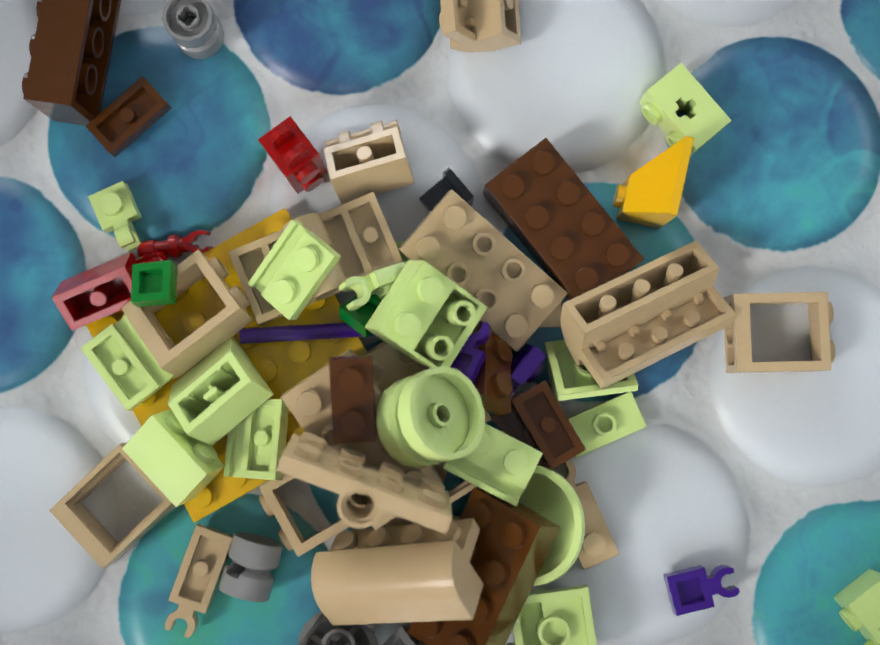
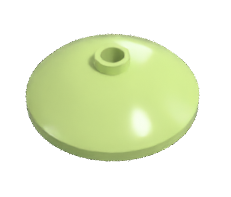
M537 465L519 499V503L560 526V529L533 586L550 583L565 574L576 561L585 536L584 512L580 499L573 487L557 472Z

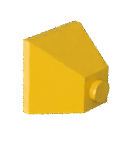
M685 136L632 173L623 185H617L612 203L613 207L618 208L616 219L660 229L677 216L694 137Z

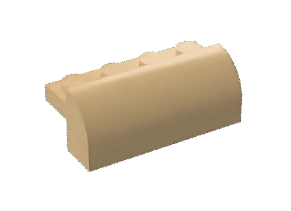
M440 0L441 13L439 15V23L442 35L450 38L451 49L469 53L488 52L521 44L518 0Z
M696 240L563 303L561 329L567 348L577 366L579 367L584 364L600 388L604 389L733 324L737 314L713 287L720 270L719 266Z
M474 518L451 520L446 534L420 524L380 527L376 531L374 528L342 531L336 535L329 551L315 553L311 569V585L315 601L333 626L473 620L484 585L470 564L480 528Z

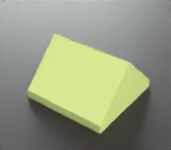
M565 340L545 342L550 389L557 401L638 391V382L635 374L601 389L584 364L579 367L577 366L567 348Z

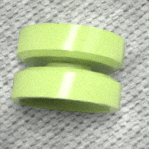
M439 366L421 371L414 376L403 378L389 386L383 392L377 405L376 426L380 441L389 455L404 466L419 469L468 456L479 445L484 433L485 410L479 392L468 377L457 369Z

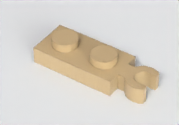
M568 460L564 462L567 468V474L564 478L577 493L585 517V536L577 558L583 570H586L619 555V552L588 483L583 481L577 485L575 484L576 468Z
M201 523L195 526L168 601L179 605L167 617L165 630L170 631L173 629L176 620L182 618L187 622V630L184 637L189 638L195 633L199 624L196 611L204 614L209 611L229 556L228 553L234 535Z

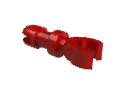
M197 230L181 238L176 234L168 236V240L144 241L138 245L137 254L140 257L147 253L151 254L152 251H162L165 255L177 258L181 257L184 252L194 253L200 250L202 253H205L213 247L207 246L201 249L198 245H192V242L197 241L200 235H210L211 232Z

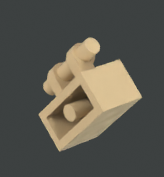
M397 120L385 124L382 121L372 123L371 128L355 133H350L348 130L338 133V138L325 141L326 148H323L329 178L341 204L374 192L376 195L415 183Z

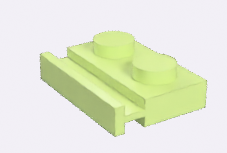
M291 220L248 282V285L260 291L261 296L288 320H296L341 256L315 233L307 230L301 221Z
M125 314L122 316V319L108 326L80 348L127 411H133L163 388L166 383L176 378L160 368Z
M267 399L228 432L223 476L283 480V473L276 471L286 447L289 408L282 399Z
M485 423V430L479 445L468 456L446 461L443 469L517 506L543 453Z

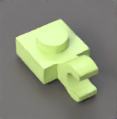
M121 181L88 196L102 230L106 233L114 231L120 248L125 247L127 252L137 249L141 241L132 222L142 218L128 184Z
M407 261L375 270L363 277H349L338 286L340 291L350 288L357 294V299L346 305L347 309H359L369 301L371 295L378 293L380 299L384 298Z

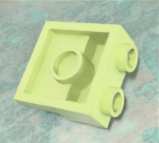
M585 584L549 590L546 587L531 589L512 629L514 642L506 643V645H597L588 586Z

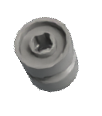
M169 0L163 9V24L166 31L185 55L193 59H206L220 50L224 42V31L207 0Z
M246 532L234 533L228 553L233 561L224 568L219 585L220 591L246 601L267 602L275 580L271 570L278 568L284 545L277 540Z

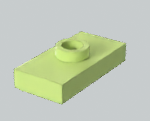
M625 392L568 418L586 450L574 456L575 458L647 427L632 392Z

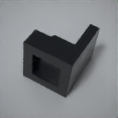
M448 167L443 172V179L424 193L419 200L431 212L451 189L470 206L473 205L474 196Z

